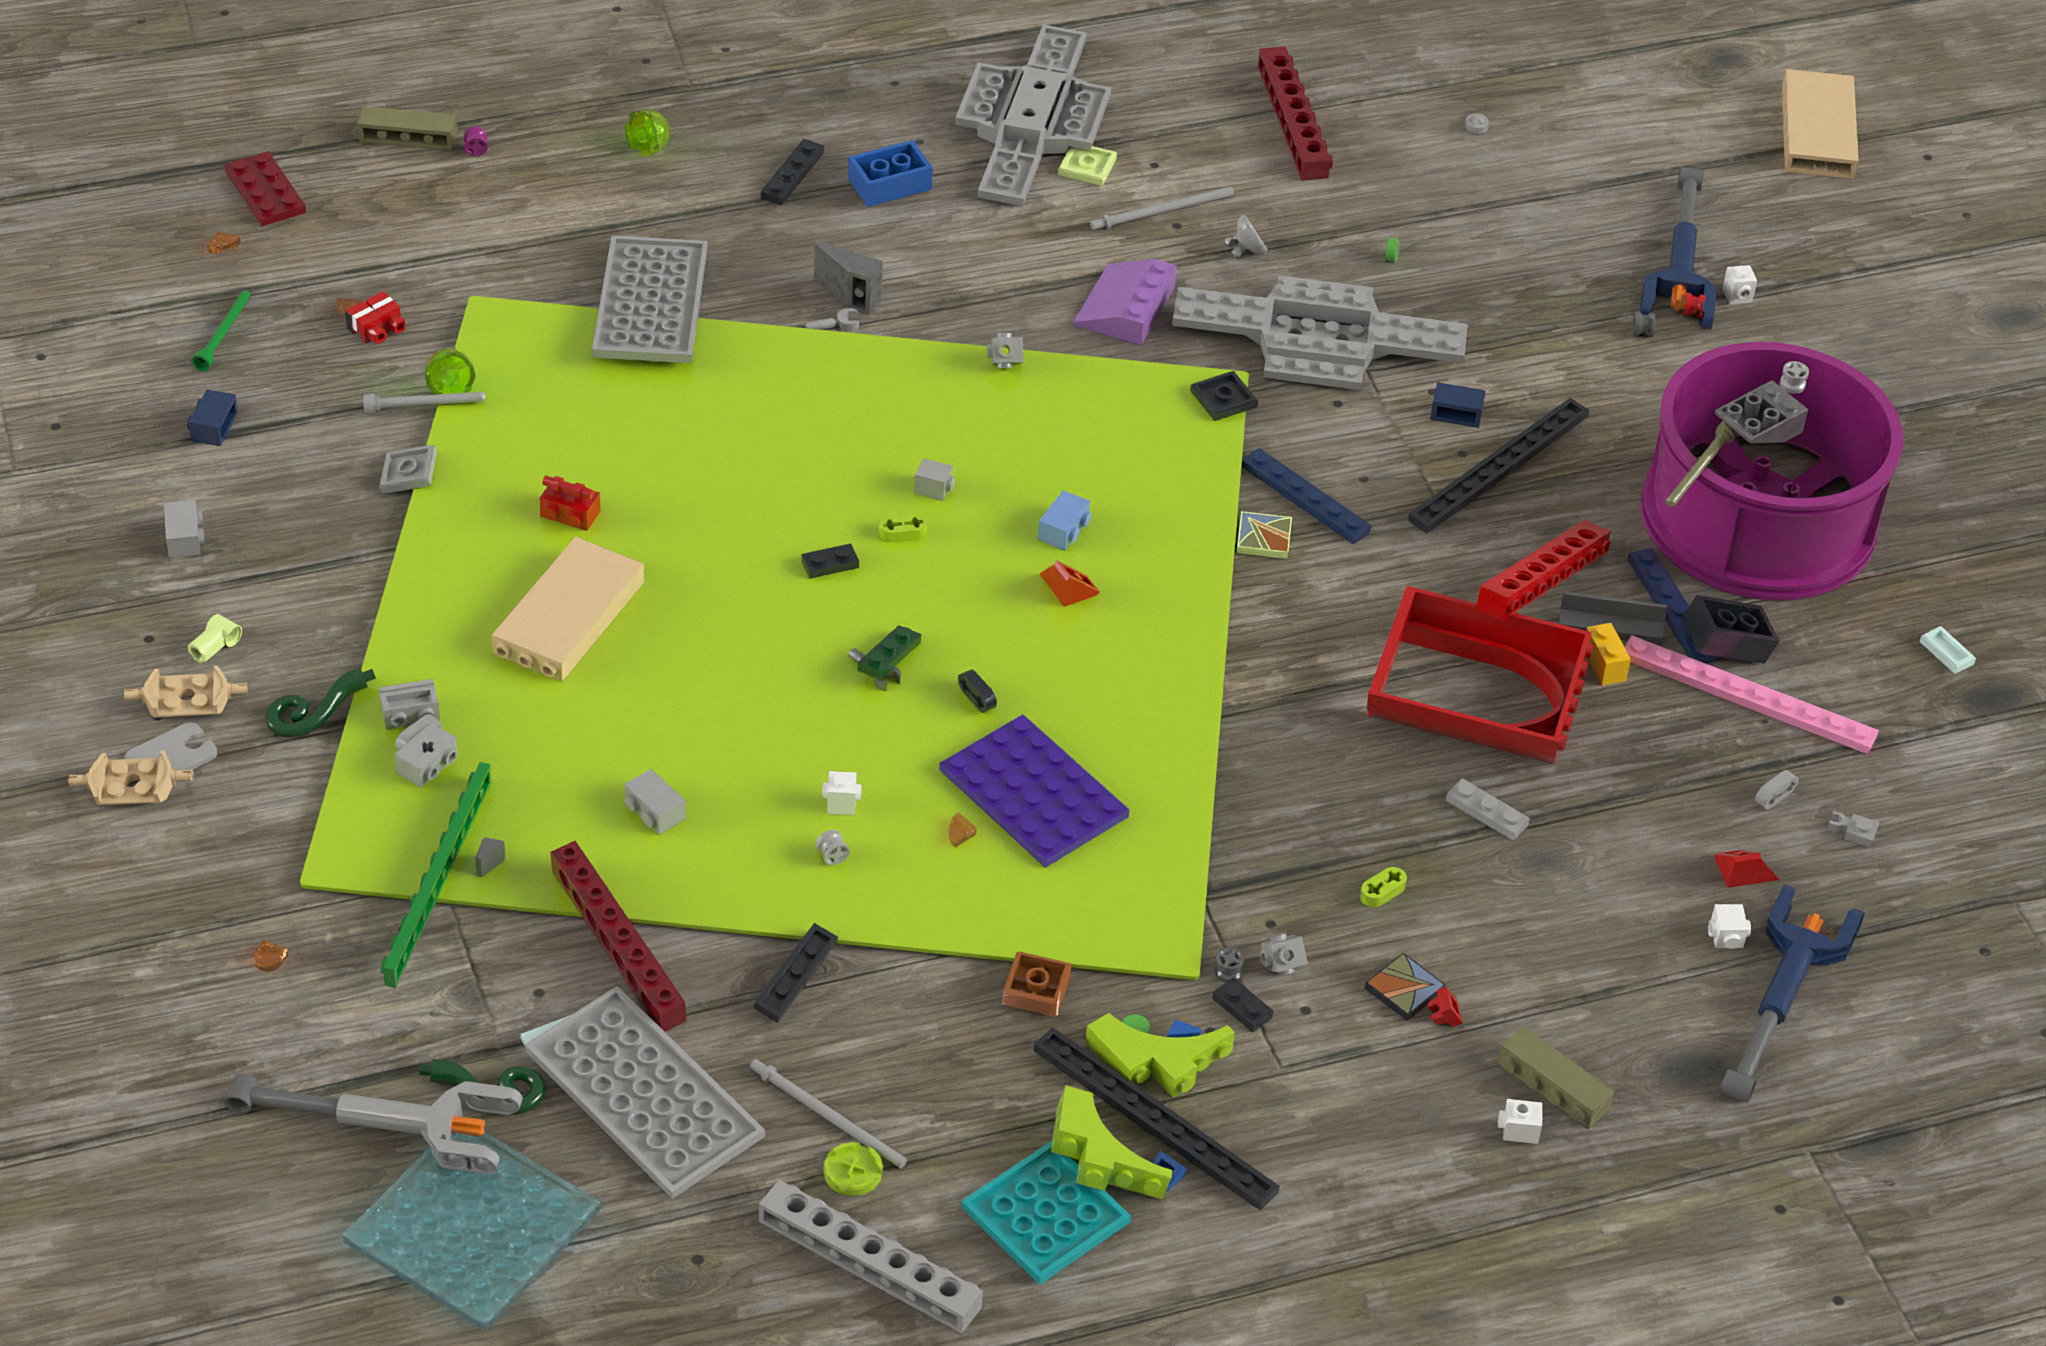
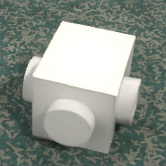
M1751 266L1727 267L1722 290L1729 304L1752 303L1757 279Z
M829 771L828 782H823L822 799H827V814L855 815L856 800L861 801L862 784H856L857 773Z
M1715 904L1712 918L1708 924L1709 936L1714 938L1715 948L1735 949L1744 947L1746 937H1750L1751 924L1745 918L1743 904Z
M1507 1099L1505 1111L1500 1110L1498 1117V1128H1503V1140L1538 1144L1542 1129V1103Z

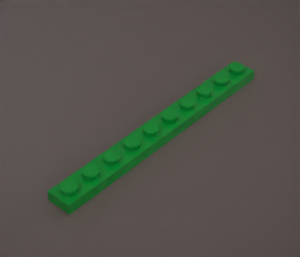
M479 762L476 771L470 773L468 788L466 792L463 791L460 795L459 807L450 816L447 832L444 831L441 835L438 852H433L430 860V869L428 873H423L420 890L412 896L411 909L408 914H404L400 926L401 930L392 939L389 956H385L382 960L380 972L384 974L385 986L397 987L492 783L491 767L488 763Z

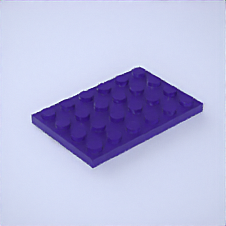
M1024 714L940 762L939 770L1045 868L1129 817V809Z

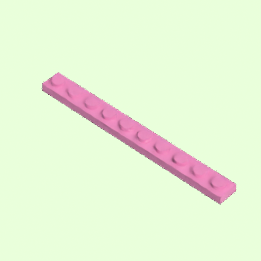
M1631 635L1625 645V649L1631 658L1630 663L1860 752L1869 754L1878 736L1879 730L1635 636Z

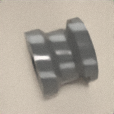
M1635 311L1632 334L1635 336L1646 334L1648 337H1653L1655 313L1644 315L1641 312Z
M1232 947L1223 948L1217 953L1215 973L1218 979L1227 982L1233 977L1237 981L1242 978L1244 971L1243 953Z

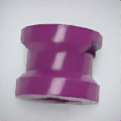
M477 126L468 128L463 134L466 153L474 157L485 154L488 149L486 131Z

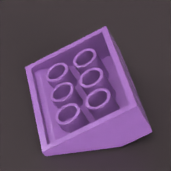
M1157 259L1108 264L1075 318L1073 325L1142 345L1175 288L1177 265Z

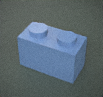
M1063 490L1039 520L1038 540L1066 550L1071 542L1074 543L1077 540L1083 526L1087 527L1092 517V513L1089 512L1090 501Z

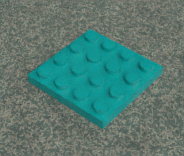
M1052 1141L961 1202V1208L1039 1285L1121 1230L1131 1220V1215L1106 1191L1076 1183L1078 1165L1068 1156L1051 1152Z

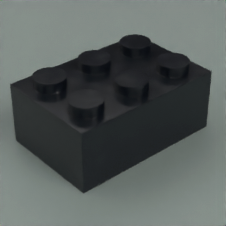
M1696 595L1682 617L1697 650L1704 655L1765 664L1780 642L1761 605Z

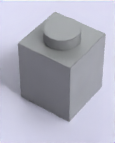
M923 458L915 474L914 493L944 501L948 491L952 492L955 484V477H952V466Z

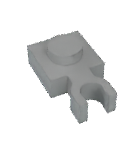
M1833 811L1827 830L1835 833H1846L1845 840L1871 848L1880 822L1853 814L1850 819L1842 813Z

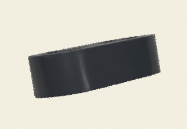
M970 669L958 675V683L962 692L981 713L997 707L994 692L976 671Z

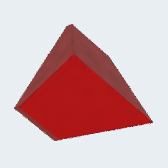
M1058 560L1039 573L1064 607L1097 596L1100 592L1088 575Z
M1734 850L1714 853L1715 861L1728 888L1779 880L1761 859V854L1758 852Z

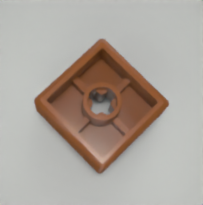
M1020 951L1016 952L1003 990L1002 1004L1043 1015L1058 1016L1070 980L1071 963Z

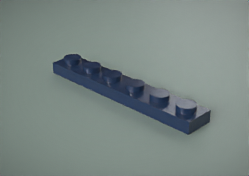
M1258 448L1242 459L1241 467L1353 545L1371 532L1372 525L1262 449Z
M1653 548L1630 552L1628 561L1654 603L1667 605L1665 621L1687 656L1705 664L1717 661L1718 656L1704 655L1697 650L1682 619L1689 605Z

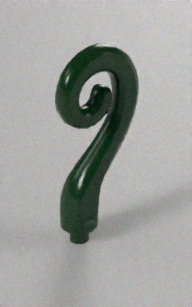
M357 668L339 677L317 709L308 717H306L308 703L301 696L293 694L276 699L270 704L266 712L267 727L274 734L282 737L301 736L315 730L332 715L346 697L368 688L366 682L376 679L373 669L362 672L361 668ZM288 707H296L290 713L292 723L283 722L279 717L280 713Z
M433 1059L432 1064H420L419 1075L430 1076V1082L457 1086L465 1081L480 1083L467 1069L452 1061ZM523 1066L511 1067L502 1072L497 1086L513 1088L519 1092L516 1086L511 1085L512 1081L523 1080L530 1085V1092L523 1096L519 1110L512 1114L531 1111L542 1102L545 1097L546 1088L538 1072Z

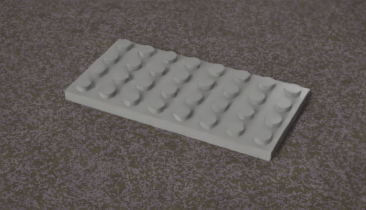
M611 236L592 347V357L626 359L630 361L648 360L652 362L692 363L708 241Z
M618 986L525 1044V1052L672 1199L765 1137V1129Z

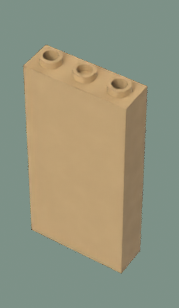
M1786 69L1782 84L1785 172L1854 179L1859 161L1854 76Z
M575 537L492 634L493 654L563 682L644 583V564Z

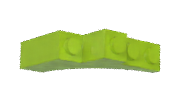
M1108 1013L1087 1025L1085 1044L1103 1063L1133 1084L1143 1083L1151 1075L1172 1097H1175L1181 1092L1185 1093L1192 1089L1196 1082L1197 1071H1203L1210 1063L1219 1058H1225L1231 1053L1235 1032L1226 1025L1219 1030L1199 1036L1162 1037L1136 1030Z
M1065 1085L1057 1106L1051 1152L1079 1160L1076 1183L1105 1191L1107 1184L1163 1200L1172 1177V1170L1151 1163L1122 1145L1102 1123L1094 1105V1093Z

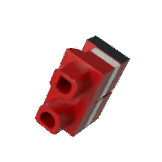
M384 291L365 300L366 303L363 301L345 310L347 329L353 334L358 332L365 344L373 341L378 345L385 341L387 332L392 330L394 333L399 334L406 329L405 320L401 316L400 306Z

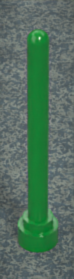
M244 290L241 292L206 347L197 350L192 357L191 363L197 370L208 371L213 364V353L250 299L251 294L249 291Z

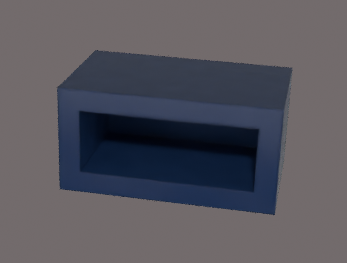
M1437 382L1430 420L1479 428L1486 390Z
M206 390L202 399L197 401L194 414L188 418L187 429L190 430L191 441L221 447L238 414L236 394Z

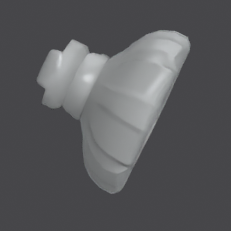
M1246 215L1240 216L1237 222V235L1233 236V238L1227 237L1225 239L1228 247H1234L1233 255L1239 258L1246 249L1257 254L1267 252V247Z

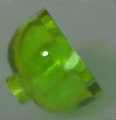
M641 109L630 113L628 116L630 117L629 122L625 123L624 127L629 147L641 152L637 155L642 157L652 156L663 151L669 143L671 136L670 126L665 116L654 109Z
M444 348L436 351L430 356L425 367L427 387L434 395L468 393L476 376L472 360L465 352L457 348Z

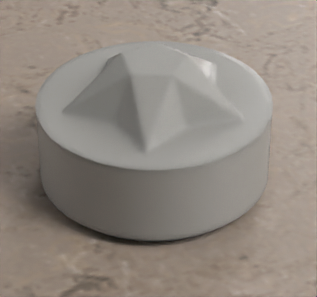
M1471 114L1466 118L1465 128L1472 134H1483L1488 130L1489 120L1484 115Z

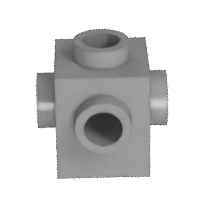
M997 333V338H992L991 344H987V358L992 359V364H998V368H1012V364L1023 363V337L1012 338V333ZM1002 347H1006L1008 349L1007 355L1001 352Z
M1278 933L1269 936L1270 941L1261 943L1263 951L1260 952L1263 966L1267 968V971L1277 972L1278 976L1291 974L1294 972L1295 967L1308 964L1302 936H1286V933Z

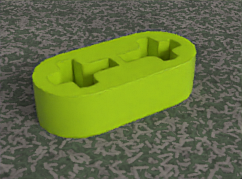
M919 514L890 516L881 519L879 522V537L883 541L916 540L925 537L927 534V520Z
M1389 867L1365 881L1360 893L1362 903L1369 907H1378L1402 893L1406 886V873L1400 868Z

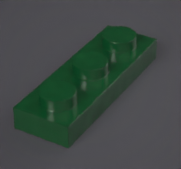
M898 625L858 662L857 671L881 680L921 643L922 634Z

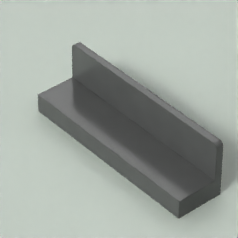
M1564 592L1558 624L1586 631V628L1590 626L1612 623L1620 640L1628 641L1632 635L1650 643L1662 645L1667 605Z

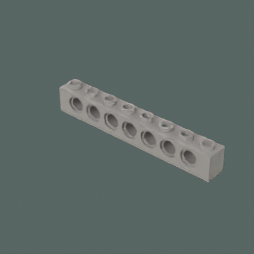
M779 1179L759 1203L760 1223L961 1334L982 1308L983 1290L979 1289L974 1283L962 1280L953 1275L947 1268H940L928 1261L923 1255L913 1253L902 1247L897 1241L889 1240L878 1234L870 1226H864L851 1219L846 1213L838 1212L827 1206L822 1200L812 1198L801 1192L795 1185H789Z

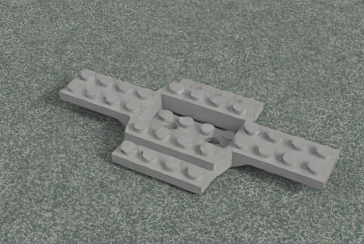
M1043 25L1027 65L1000 67L977 63L955 117V125L978 129V137L995 144L978 188L977 198L1023 206L1043 154L1067 153L1070 147L1091 150L1111 96V87L1087 83L1073 77L1086 42V32ZM1060 92L1061 96L1047 130L1045 128L1057 94ZM1026 112H1032L1035 114L1032 117L1024 116Z
M1279 275L1277 284L1267 298L1178 287L1172 326L1247 336L1261 346L1265 358L1263 378L1361 390L1363 373L1370 362L1388 354L1463 363L1468 324L1379 313L1373 298V287ZM1289 316L1302 317L1304 319H1291ZM1313 319L1325 320V321H1328V322H1326V323L1315 322ZM1337 322L1348 323V324H1352V325H1351V326L1339 325ZM1294 331L1298 332L1299 334H1291L1289 332ZM1337 338H1346L1348 341L1338 340Z

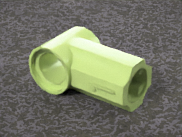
M216 614L207 623L206 630L188 645V652L197 662H206L225 645L228 647L234 646L242 635V628L222 615Z

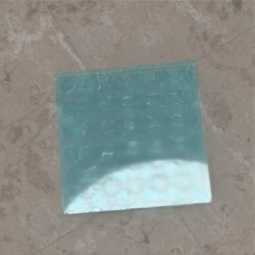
M485 1131L483 1136L480 1137L456 1133L453 1141L486 1145L489 1149L495 1151L500 1157L496 1171L492 1174H481L442 1168L433 1156L431 1147H429L342 1236L345 1244L482 1330L487 1331L601 1210V1202Z

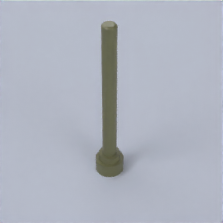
M1724 421L1721 422L1716 429L1714 441L1666 499L1667 506L1674 507L1721 447L1724 444L1732 443L1739 433Z

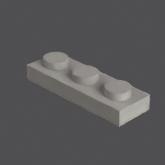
M1463 778L1447 793V802L1513 841L1529 825V817Z

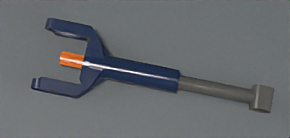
M1681 167L1677 188H1683L1679 223L1673 230L1669 270H1660L1645 276L1640 312L1644 315L1652 313L1655 293L1658 296L1671 297L1670 306L1674 307L1675 311H1679V308H1684L1686 292L1691 293L1693 296L1704 295L1706 296L1705 302L1703 301L1704 312L1702 319L1699 320V326L1703 329L1711 330L1715 313L1717 287L1706 278L1693 273L1697 229L1693 225L1696 191H1701L1704 170Z
M1783 885L1769 914L1765 933L1773 946L1784 955L1758 1008V1014L1761 1018L1736 1071L1732 1069L1727 1070L1720 1093L1746 1103L1750 1101L1757 1081L1752 1076L1776 1025H1780V1023L1785 1021L1810 965H1831L1846 961L1860 930L1865 912L1855 908L1850 910L1836 940L1833 941L1830 940V937L1819 934L1824 920L1819 919V914L1808 915L1803 928L1788 922L1785 924L1792 910L1791 902L1795 895V888Z

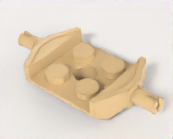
M214 666V673L171 676H160L159 669H154L145 682L144 687L141 689H124L125 701L142 699V702L146 703L151 716L154 718L219 714L223 712L227 700L231 699V694H248L247 682L227 683L226 677L218 666ZM192 696L190 700H182L181 698Z
M165 750L160 751V758L108 760L106 753H102L90 768L89 773L69 775L68 782L70 787L86 785L87 789H91L97 805L161 803L167 799L172 786H176V781H193L194 774L192 769H172ZM132 781H140L133 787L127 786Z

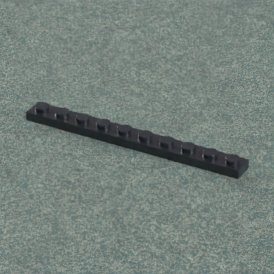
M1572 398L1567 399L1410 512L1408 521L1425 533H1429L1586 419L1589 409Z
M1052 1027L1034 1043L1033 1051L1258 1210L1261 1211L1279 1193L1280 1186L1055 1028Z

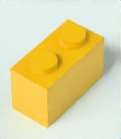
M1612 623L1587 627L1586 631L1592 632L1589 643L1594 644L1591 658L1588 661L1601 685L1626 681L1631 658Z

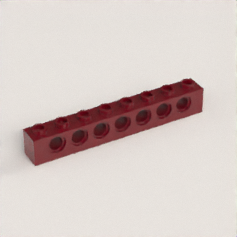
M1286 46L1260 48L1257 67L1301 181L1328 178L1329 170L1333 168V158L1327 152L1326 140H1323L1321 137V127L1316 124L1315 112L1310 109V100L1304 94V84L1300 83L1299 72L1297 69H1294L1292 55H1289Z
M576 840L551 851L553 874L648 1016L664 1032L686 1022L685 1001Z

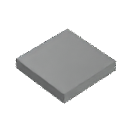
M435 445L386 453L379 486L382 494L431 486L437 456Z

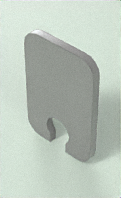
M189 722L130 749L125 754V759L160 758V751L165 750L172 769L193 770L213 760L217 756V747L209 740L204 742L199 748H187L185 744L188 740L197 739L204 735V731L199 725Z

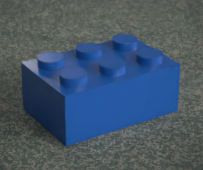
M913 140L848 158V180L867 207L932 190L933 167Z

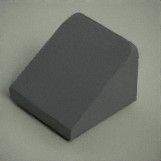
M484 837L476 855L478 877H483L505 860L504 841Z

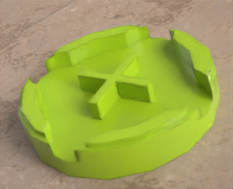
M857 1142L843 1143L831 1149L823 1165L826 1183L832 1190L848 1196L864 1195L872 1191L880 1183L883 1173L880 1155L872 1147L867 1145L866 1148L860 1146V1143Z

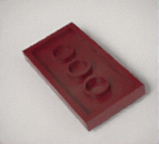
M269 151L224 164L226 174L261 227L306 213V205Z

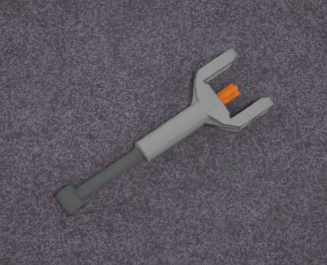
M239 1074L234 1078L224 1104L229 1110L239 1114L248 1113L252 1104L336 1116L337 1121L344 1124L423 1135L430 1145L433 1156L442 1168L492 1174L496 1171L500 1161V1157L495 1151L489 1149L486 1145L453 1141L456 1133L479 1137L484 1134L485 1120L462 1117V1109L508 1116L519 1110L523 1097L513 1088L465 1081L447 1090L432 1106L344 1093L340 1099L260 1088L259 1082L254 1077Z

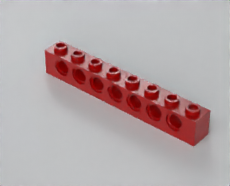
M1584 519L1482 584L1476 609L1500 620L1515 614L1536 598L1541 597L1559 583L1567 580L1585 566L1605 555L1611 545L1609 541L1611 531Z

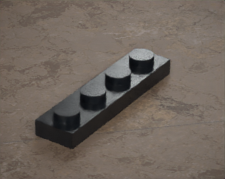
M803 139L761 190V199L782 206L824 154V145Z
M814 923L754 1004V1009L778 1023L835 946L838 936Z

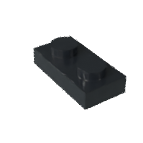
M851 543L801 555V562L809 579L859 568V559Z
M1234 977L1213 991L1212 999L1252 1033L1273 1018L1274 1011Z

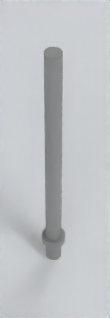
M1227 187L1113 216L1103 215L1101 219L1090 221L1091 230L1104 227L1110 229L1112 225L1234 195L1233 187Z
M754 1059L750 1064V1069L759 1074L764 1082H771L864 1145L872 1147L879 1155L900 1169L906 1164L907 1158L777 1073V1069L774 1066H767L758 1059Z

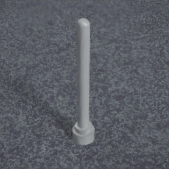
M484 392L380 398V396H375L373 393L364 394L363 403L365 414H376V411H381V408L483 402L486 399V395Z

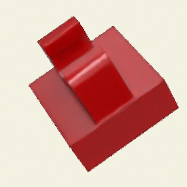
M1447 986L1436 990L1438 997L1428 1003V1007L1432 1012L1438 1011L1430 1016L1432 1021L1436 1025L1449 1023L1452 1027L1463 1024L1458 1000Z

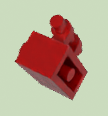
M545 475L542 485L547 486V488L539 498L540 516L588 531L601 511L600 493L586 488L585 484L576 482L573 484L564 481V478L559 476L553 478Z

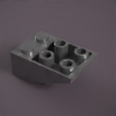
M816 240L814 243V280L847 308H853L858 310V312L870 315L882 298L883 261Z
M1770 381L1715 410V414L1750 443L1785 442L1803 432L1808 412L1805 406L1774 381Z

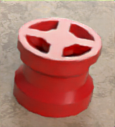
M1686 292L1682 316L1695 315L1696 318L1702 319L1704 312L1703 301L1705 302L1706 296H1693L1691 293Z

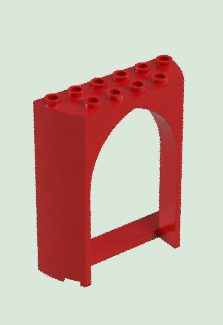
M1406 586L1368 693L1367 716L1555 764L1558 751H1564L1568 735L1564 734V732H1570L1573 716L1569 715L1570 713L1575 714L1579 698L1575 696H1581L1585 680H1582L1581 677H1585L1589 663L1585 661V658H1591L1594 644L1589 643L1592 632L1518 613L1500 620L1476 609L1477 603ZM1405 642L1513 671L1535 684L1547 696L1554 709L1530 721L1502 724L1383 692L1400 644Z

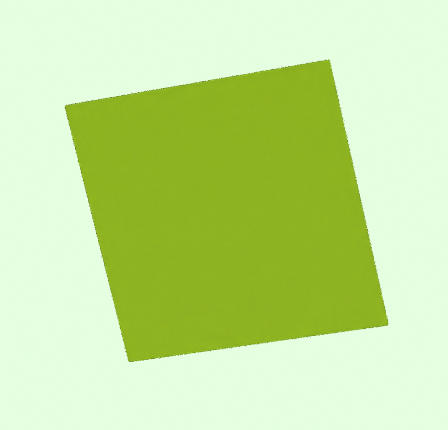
M471 296L469 298L441 394L484 392L486 399L483 402L439 404L426 445H435L437 450L431 486L413 489L361 669L362 672L373 669L376 679L366 682L368 688L354 693L301 875L300 885L302 888L411 900L413 894L418 893L420 890L423 873H428L430 869V860L433 852H438L441 835L444 831L447 832L449 828L450 816L459 807L458 803L461 793L463 791L466 792L468 788L470 773L476 771L479 762L490 764L492 783L436 901L439 903L582 917L553 874L550 855L551 851L576 840L626 916L633 923L802 940L811 926L816 923L838 936L837 944L1012 962L1016 952L1020 951L1071 963V968L1187 980L1199 979L1246 411L1214 421L1191 393L1190 387L1191 384L1233 370L1023 350V363L1012 364V368H998V364H992V359L987 358V346L698 318L692 363L602 359L592 357L599 308ZM1001 348V352L1007 355L1008 349ZM1234 370L1248 387L1249 374L1245 371ZM923 458L952 466V477H955V484L952 492L948 491L944 501L914 493L915 474ZM545 475L553 478L559 476L564 478V481L573 484L576 482L585 484L586 488L600 493L601 511L588 531L540 516L539 498L547 488V486L542 485ZM1063 490L1090 501L1089 512L1092 513L1088 526H1083L1077 540L1074 543L1071 542L1066 550L1038 540L1039 520ZM919 514L927 520V534L921 539L887 542L879 537V522L885 517ZM575 537H578L643 563L644 583L562 682L493 654L492 634ZM849 543L852 544L859 559V568L809 579L801 562L802 554ZM1058 560L1088 575L1100 592L1097 596L1064 607L1039 573ZM898 625L922 634L921 643L895 666L901 672L900 684L894 678H884V681L887 683V691L878 689L874 684L873 677L857 671L858 663L848 656L853 648L866 655ZM970 669L976 671L994 692L997 707L981 713L962 692L958 683V675ZM433 679L439 703L442 729L456 737L458 756L452 764L447 765L433 780L420 788L396 773L394 754L398 750L395 747V742L398 736L409 726L392 729L385 728L379 687ZM1022 714L1129 809L1128 818L1046 868L939 770L940 762ZM649 769H652L685 800L686 819L660 835L652 827H647L642 818L635 811H630L624 802L625 784ZM829 771L857 773L856 784H862L861 801L856 800L855 815L827 814V799H822L823 782H828ZM829 830L839 831L843 837V842L850 849L848 857L836 865L826 864L823 859L824 854L820 853L816 848L817 838ZM484 837L504 841L505 860L483 877H478L476 855Z

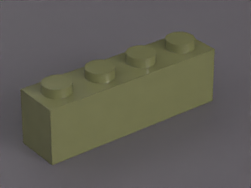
M363 106L358 121L359 142L452 151L457 136L456 115Z
M1524 1026L1502 1045L1498 1064L1588 1129L1610 1110L1615 1091Z

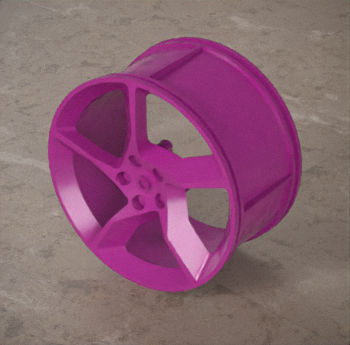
M1745 342L1718 347L1694 357L1675 372L1663 393L1660 406L1659 435L1653 462L1644 480L1640 499L1641 516L1650 538L1664 556L1679 569L1702 583L1731 594L1762 600H1796L1821 595L1839 588L1857 576L1866 566L1874 552L1878 537L1879 521L1889 485L1903 449L1901 421L1885 393L1863 373L1837 358L1809 348L1777 342ZM1796 361L1805 364L1809 369L1808 378L1805 380V389L1800 393H1788L1808 409L1803 432L1785 442L1776 443L1798 449L1820 460L1795 479L1789 480L1770 470L1772 462L1769 457L1758 456L1755 459V463H1752L1735 441V439H1745L1738 434L1732 443L1724 444L1710 461L1724 478L1705 467L1674 507L1667 506L1666 499L1698 461L1689 449L1696 446L1704 453L1716 438V429L1723 420L1715 414V410L1770 381H1774L1780 386L1783 368L1786 363ZM1838 476L1845 477L1852 486V489L1842 493L1810 498L1814 491Z

